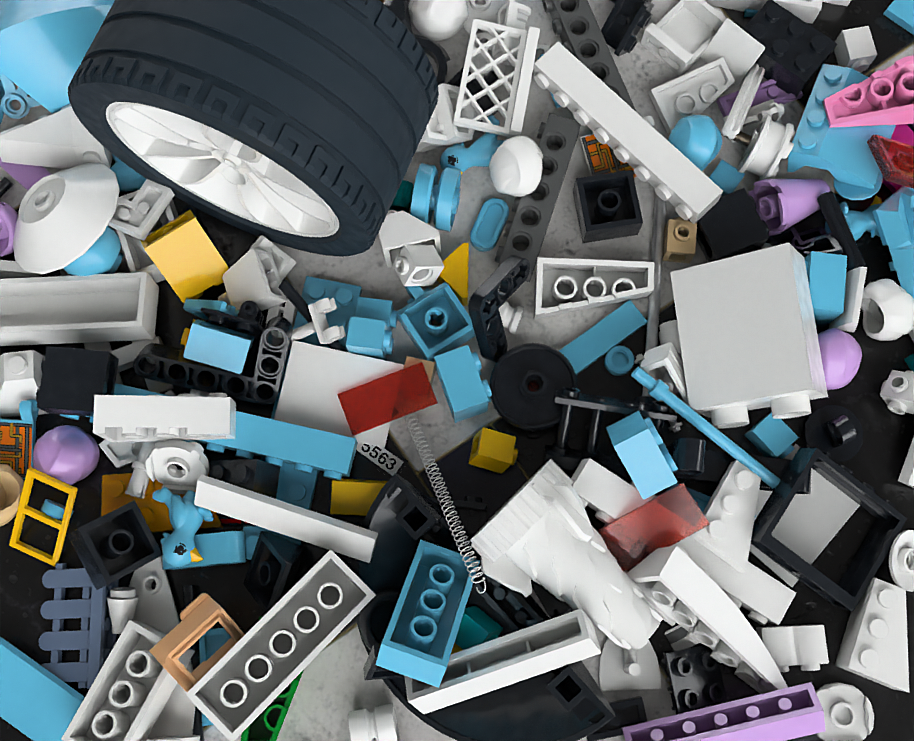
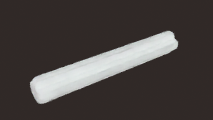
M754 64L746 74L722 129L723 135L728 136L729 139H734L739 134L765 73L764 67H759L758 64Z

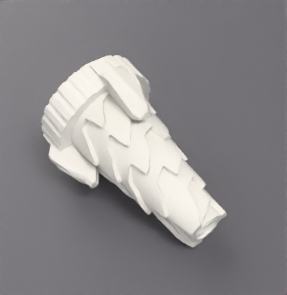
M550 459L469 540L471 546L481 556V571L511 590L522 593L526 598L532 593L531 580L542 585L557 599L566 602L574 611L582 608L589 619L617 645L628 650L630 648L634 650L641 649L649 642L648 639L657 630L663 617L643 598L645 596L643 591L621 569L617 559L608 550L601 535L591 525L580 497L571 486L573 480Z

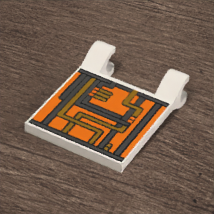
M652 116L643 117L652 127L655 125ZM594 134L580 137L590 176L632 170L634 179L638 178L634 173V169L627 162L622 163L614 155L613 149L606 143H600Z

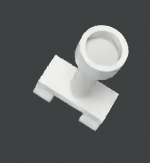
M329 297L308 305L312 322L293 330L289 350H291L293 340H300L313 333H317L320 344H330L346 337L343 325L329 328L325 316L326 313L337 309L334 298L329 300ZM279 331L272 333L276 338H283L282 333Z

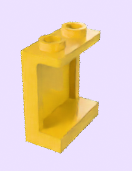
M191 210L154 231L144 241L140 240L144 250L183 304L186 299L200 298L204 291L211 286H218L224 283L222 277L229 267Z

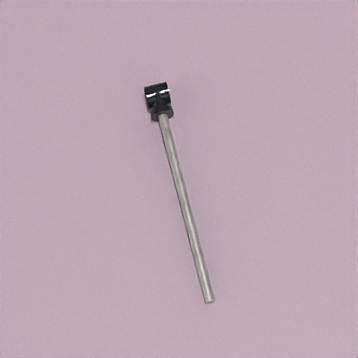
M655 194L651 262H654V291L649 295L645 352L657 347L666 201L662 200L657 194ZM644 386L642 396L633 399V401L652 404V401L657 400L648 394L649 390Z

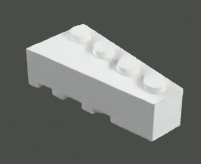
M210 393L208 397H196L195 394H178L177 396L94 395L93 433L112 443L165 441L171 439H236V402L231 397H227L225 393Z

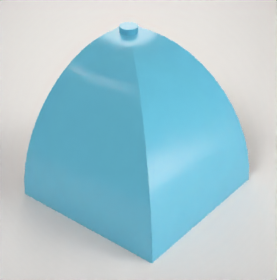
M0 0V72L52 114L60 111L62 107L70 104L67 93L68 86L115 0Z

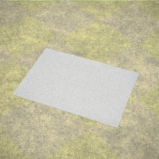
M293 340L274 420L356 438L357 442L385 448L404 365Z
M795 444L793 446L795 449L783 459L792 460L801 447ZM811 468V493L795 494L771 535L811 565L860 505ZM759 490L755 519L772 491ZM750 544L749 551L789 586L793 587L798 581L796 577Z

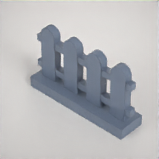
M57 563L55 570L46 571L42 577V583L46 588H54V600L44 602L40 610L43 618L53 619L52 632H45L39 638L40 648L45 651H51V663H45L41 666L63 682H78V688L90 689L116 644L117 634L112 633L107 597L110 596V589L118 587L119 579L96 590L85 567L66 569L67 563ZM83 587L82 599L65 600V588ZM81 618V631H63L64 619ZM62 650H80L79 662H62Z

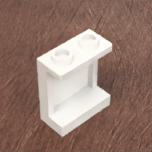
M680 0L656 25L651 23L645 29L641 45L677 75L682 76L701 57L726 18L721 11L714 9L704 0Z

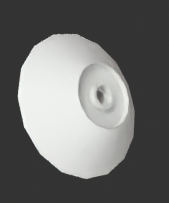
M84 163L43 177L27 191L19 207L13 239L15 261L24 271L37 274L56 271L66 267L89 250L104 233L116 211L120 192L116 173L105 164Z

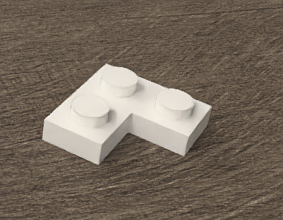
M146 179L132 201L118 197L116 211L108 226L144 241L174 197L173 191L166 186Z

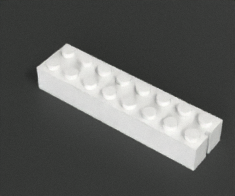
M147 272L0 279V346L154 340L159 286Z

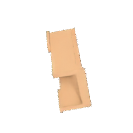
M202 593L180 613L182 621L149 650L186 692L245 635L226 611L207 593ZM219 622L231 638L207 661H203L190 673L178 658L212 626Z

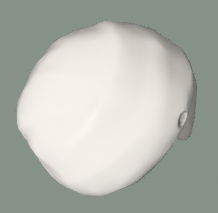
M414 0L411 6L413 25L422 36L433 41H442L452 37L460 30L469 17L466 0Z
M516 136L507 139L497 148L490 160L489 171L491 180L498 192L522 197L536 190L542 176V159L544 156L535 141L527 136Z
M880 279L870 282L864 288L861 309L863 310V328L866 334L879 341L896 340L902 335L908 334L914 325V298L891 279Z

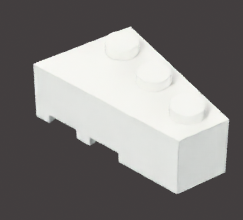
M872 578L856 608L850 614L835 666L891 689L909 692L905 589L878 578Z

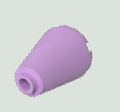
M762 179L753 184L756 186L754 190L749 191L748 196H752L755 200L756 211L760 219L766 222L769 236L783 232L821 209L817 198L825 192H830L831 189L822 179Z

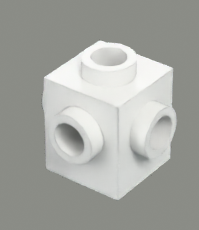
M892 370L888 379L883 382L880 396L892 412L901 415L905 414V412L914 414V371L907 370L901 372Z

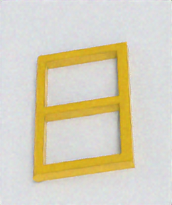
M32 467L27 469L9 546L56 567L61 556L78 488ZM34 478L69 494L62 521L28 506ZM25 514L59 529L53 556L19 541Z

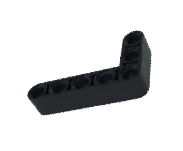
M274 317L270 319L261 335L256 366L245 364L241 374L184 358L183 349L157 343H150L141 350L134 359L133 368L140 377L208 393H225L227 397L269 405L276 400L282 386L293 327L286 318ZM277 330L281 332L283 338L274 337L271 331ZM146 357L153 359L156 364L149 363ZM272 357L278 364H271L266 358ZM175 364L182 365L185 371L179 370ZM204 371H210L215 377L207 376ZM233 377L240 378L244 383L239 384L235 382ZM261 384H268L273 390H266Z
M679 438L667 447L678 468L673 471L676 480L681 482L718 486L730 463L736 459L728 453L705 451L706 441L701 439ZM752 456L779 479H781L792 461ZM811 470L796 494L811 493ZM761 480L759 490L773 492L774 488L772 489Z

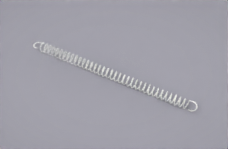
M400 406L405 423L409 428L411 437H413L414 444L420 459H422L426 473H428L432 487H434L433 490L436 492L435 495L438 497L437 500L440 502L439 505L442 507V511H444L443 514L446 516L445 519L448 521L454 540L457 542L464 541L468 536H463L458 540L455 539V537L464 535L466 531H460L464 526H458L461 524V521H456L459 519V516H454L457 514V511H452L455 509V506H451L453 501H449L451 499L450 496H447L449 492H444L445 490L439 491L443 488L447 489V487H442L445 485V482H441L443 480L442 477H433L436 474L441 475V473H437L439 468H435L436 466L429 468L436 463H434L435 459H431L433 457V454H430L431 450H427L430 446L426 445L428 441H424L426 438L423 436L424 432L410 431V429L416 430L419 428L422 430L419 427L420 423H417L418 419H415V411L409 410L403 414L407 407L402 410ZM413 411L412 414L406 415L408 412ZM417 420L415 423L409 424L411 421ZM419 424V426L411 428L412 426ZM416 442H420L419 444H421L422 442H426L424 445L421 446L416 445ZM465 541L460 545L456 542L467 571L470 573L479 571L481 567H476L471 571L468 570L469 567L478 565L479 562L477 561L469 566L466 565V562L474 561L477 558L476 556L470 557L466 561L464 560V557L473 555L474 551L462 555V552L472 549V546L465 547L463 550L459 549L468 545L470 541ZM479 572V573L475 574L474 576H471L470 573H469V577H472V578H471V582H473V583H479V582H482V581L484 582V584H485V589H484L483 592H480V591L478 590V588L476 587L478 593H480V594L484 593L485 590H486V583H485L484 580H485L486 578L483 577V578H482L483 580L477 581V582H474V581L472 580L473 578H476V577H479V576L483 575V572Z

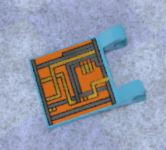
M33 399L20 402L19 412L22 420L0 419V464L9 465L22 479H25L27 469L33 468L36 419L39 412L37 401Z

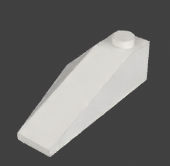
M71 104L62 107L60 111L51 115L44 114L39 116L38 120L27 125L20 124L0 133V158L2 162L69 169L84 163L105 164L108 168L111 167L112 153L82 125L75 115Z

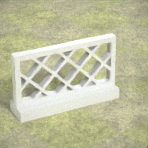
M473 18L452 125L506 136V140L520 136L540 28L529 26L528 31ZM477 29L488 31L493 39L482 45L476 36ZM507 36L519 38L518 46L511 51L502 41ZM497 43L504 55L493 60L486 49ZM481 52L488 64L477 70L471 62V58ZM508 59L514 67V71L504 76L497 65ZM492 68L499 80L488 86L481 74ZM476 78L484 90L472 96L466 87V83ZM503 84L509 92V97L499 102L492 90ZM487 94L495 106L483 112L476 100ZM469 104L473 106L479 115L472 120L460 117L461 109ZM498 110L505 119L504 126L493 125L487 116Z

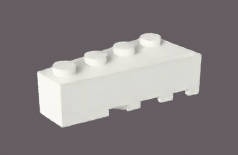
M537 257L534 320L648 297L654 291V262Z

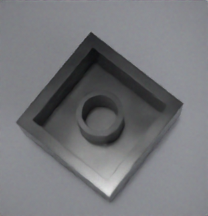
M632 170L576 178L573 197L582 243L638 235L643 219Z
M135 500L68 534L96 590L111 584L163 555Z

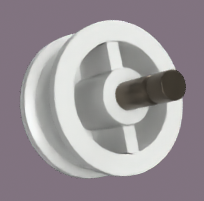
M770 114L764 115L752 135L740 131L734 139H731L746 146L737 171L743 173L747 170L759 176V181L775 178L779 170L777 165L781 158L786 159L794 145L791 141L796 133V130H793L794 125L788 123L786 126L774 122L771 120L772 116Z

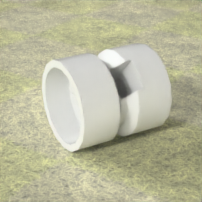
M393 703L375 706L373 712H369L367 708L349 712L348 720L351 741H400Z

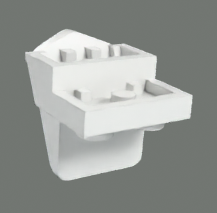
M444 83L438 85V102L416 152H426L442 146H453L454 144L473 139L472 135L475 129L452 125L460 87ZM471 104L461 109L460 117L472 120L479 116Z

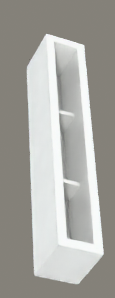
M581 608L451 654L439 688L404 675L407 700L420 712L426 714L601 654L594 625Z

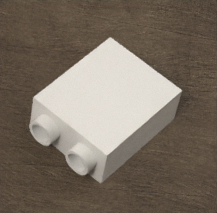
M790 243L670 272L689 407L698 414L711 417L712 425L715 428L724 429L747 425L750 423L749 410L771 407L774 419L805 416L812 413L810 400L828 397L805 259Z

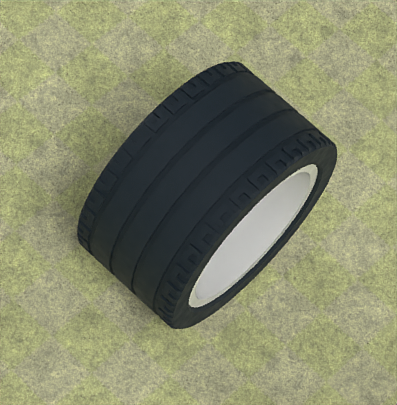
M115 0L85 54L81 65L75 72L68 86L67 93L75 115L97 141L146 179L170 188L174 196L229 225L258 237L263 235L269 241L314 254L344 257L363 253L374 244L438 102L439 87L434 69L419 42L402 21L380 0Z

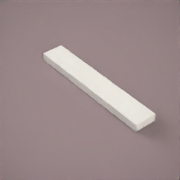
M201 475L197 480L194 505L370 563L378 536L377 532L205 475Z

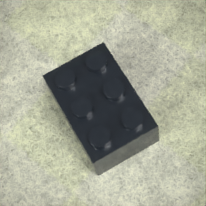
M768 0L743 28L744 31L765 46V50L754 63L758 64L759 67H764L765 73L763 77L767 80L773 79L776 81L775 85L787 94H794L796 98L820 71L822 64L828 61L837 46L836 42L773 0Z

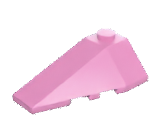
M914 55L903 57L897 60L894 65L871 74L864 81L858 84L854 83L824 99L823 105L829 128L914 123Z

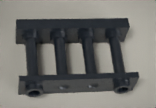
M562 387V390L555 389L554 402L562 404L556 443H553L552 446L545 445L544 464L552 459L560 468L576 470L583 459L591 458L618 477L631 479L616 450L611 455L601 454L597 450L604 411L622 413L621 420L639 411L642 417L652 418V423L660 437L664 420L676 422L677 414L663 401H652V404L584 394L580 393L579 389L573 387ZM574 406L592 409L586 446L582 450L570 449L568 446Z

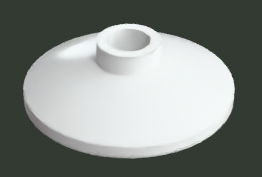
M905 530L893 541L889 554V569L894 583L898 587L910 592L914 591V530Z

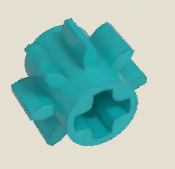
M402 180L389 210L409 212L414 188L411 182Z

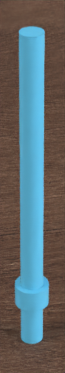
M639 366L632 372L631 376L649 390V395L657 401L662 400L724 451L761 477V480L773 489L780 483V479L671 393L669 386L660 379L656 381Z

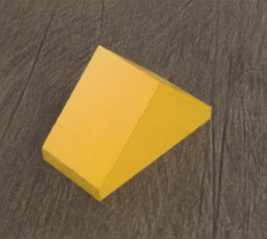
M462 243L442 261L445 267L438 276L437 281L440 284L446 282L461 304L468 306L469 243Z

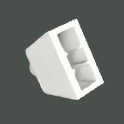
M252 248L223 274L222 279L226 292L218 297V301H224L227 305L236 307L235 309L240 310L241 305L245 301L255 302L261 311L287 301L284 293L278 288L281 280L272 253Z

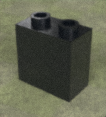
M745 188L720 197L719 201L697 221L696 240L708 263L755 251L761 248L770 238L768 226L764 220L760 219L756 211L755 200L752 196H748Z
M47 346L46 354L41 362V384L36 392L37 408L50 414L93 417L94 395H114L119 359L109 351Z

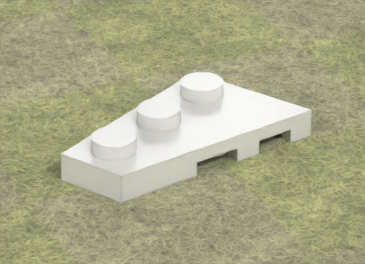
M722 57L655 87L648 94L670 136L671 131L681 118L703 113L735 80Z

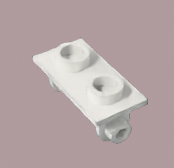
M772 99L750 107L740 131L752 135L765 114H770L772 121L783 125L780 119L781 115L785 113L783 104H777ZM725 116V117L722 118L724 124H725V122H726L728 116Z

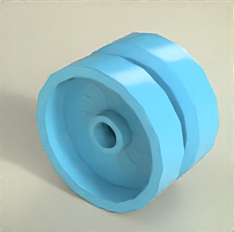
M421 163L414 183L410 215L429 224L434 211L435 228L451 232L460 200L461 170L446 167L441 173L438 184V170L436 166Z

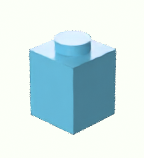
M772 412L764 416L744 435L764 457H779L780 459L785 458L795 449L791 444L799 438L782 419H774Z

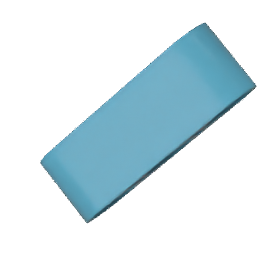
M245 531L195 535V545L203 560L176 568L170 566L162 555V570L245 563Z

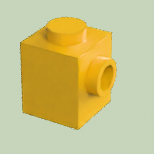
M482 427L473 437L469 464L502 474L510 465L513 466L518 454V449L515 448L516 437Z

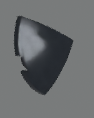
M791 226L777 235H771L767 240L772 247L790 243L804 258L811 251L837 255L843 254V250L833 234H827L823 226L797 233L794 226Z

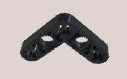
M516 255L508 257L472 294L468 303V311L481 356L495 363L507 352L508 348L499 308L527 279L530 272V263L526 258Z

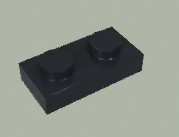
M637 696L609 702L615 717L600 729L586 736V740L597 741L624 735L623 727L648 722L642 697Z

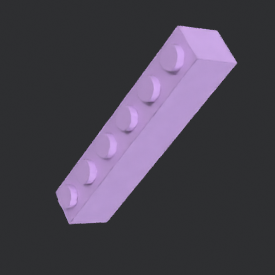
M812 682L622 728L625 741H786L826 731L824 711Z

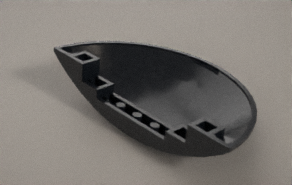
M396 473L381 489L362 524V528L378 533L370 563L353 558L352 571L374 594L387 589L402 590L420 540L457 553L461 551L458 550L459 546L456 545L457 541L454 540L441 507ZM463 527L460 531H466V533L455 537V539L458 540L463 536H468L466 540L457 542L460 545L465 541H469L473 535ZM471 542L466 546L460 547L459 549L463 550L465 547L471 546ZM473 547L469 551L462 552L465 555L470 551H474V554L469 557L476 556V559L480 560L478 567H481V556ZM484 573L474 579V582H477L485 577L486 590L480 594L476 589L477 587L480 592L484 591L485 584L483 581L473 583L465 608L477 606L503 627L498 638L550 620L531 595L526 598L522 593L511 590ZM395 601L382 604L375 610L372 616V630L380 642L383 641L397 604ZM361 611L355 616V617H356V622H357V625H358V629H359V617H360ZM362 639V642H363V644H364V646H365V648H366V651H367V653H368V655H369L370 652H371V650L366 646V644L364 643V641H363V639ZM581 660L423 714L408 702L405 678L382 679L391 692L414 715L435 730L457 741H578L600 729L615 717L610 704Z

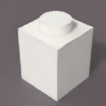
M869 26L842 30L835 40L837 46L834 52L838 65L841 67H848L858 72H863L868 69L877 56Z

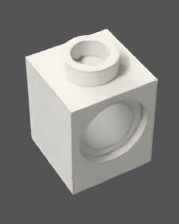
M404 245L393 264L403 286H433L445 267L434 245Z

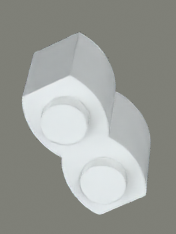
M822 624L756 627L758 636L780 672H789V666L800 665L801 671L821 670L820 664L829 663L825 629Z

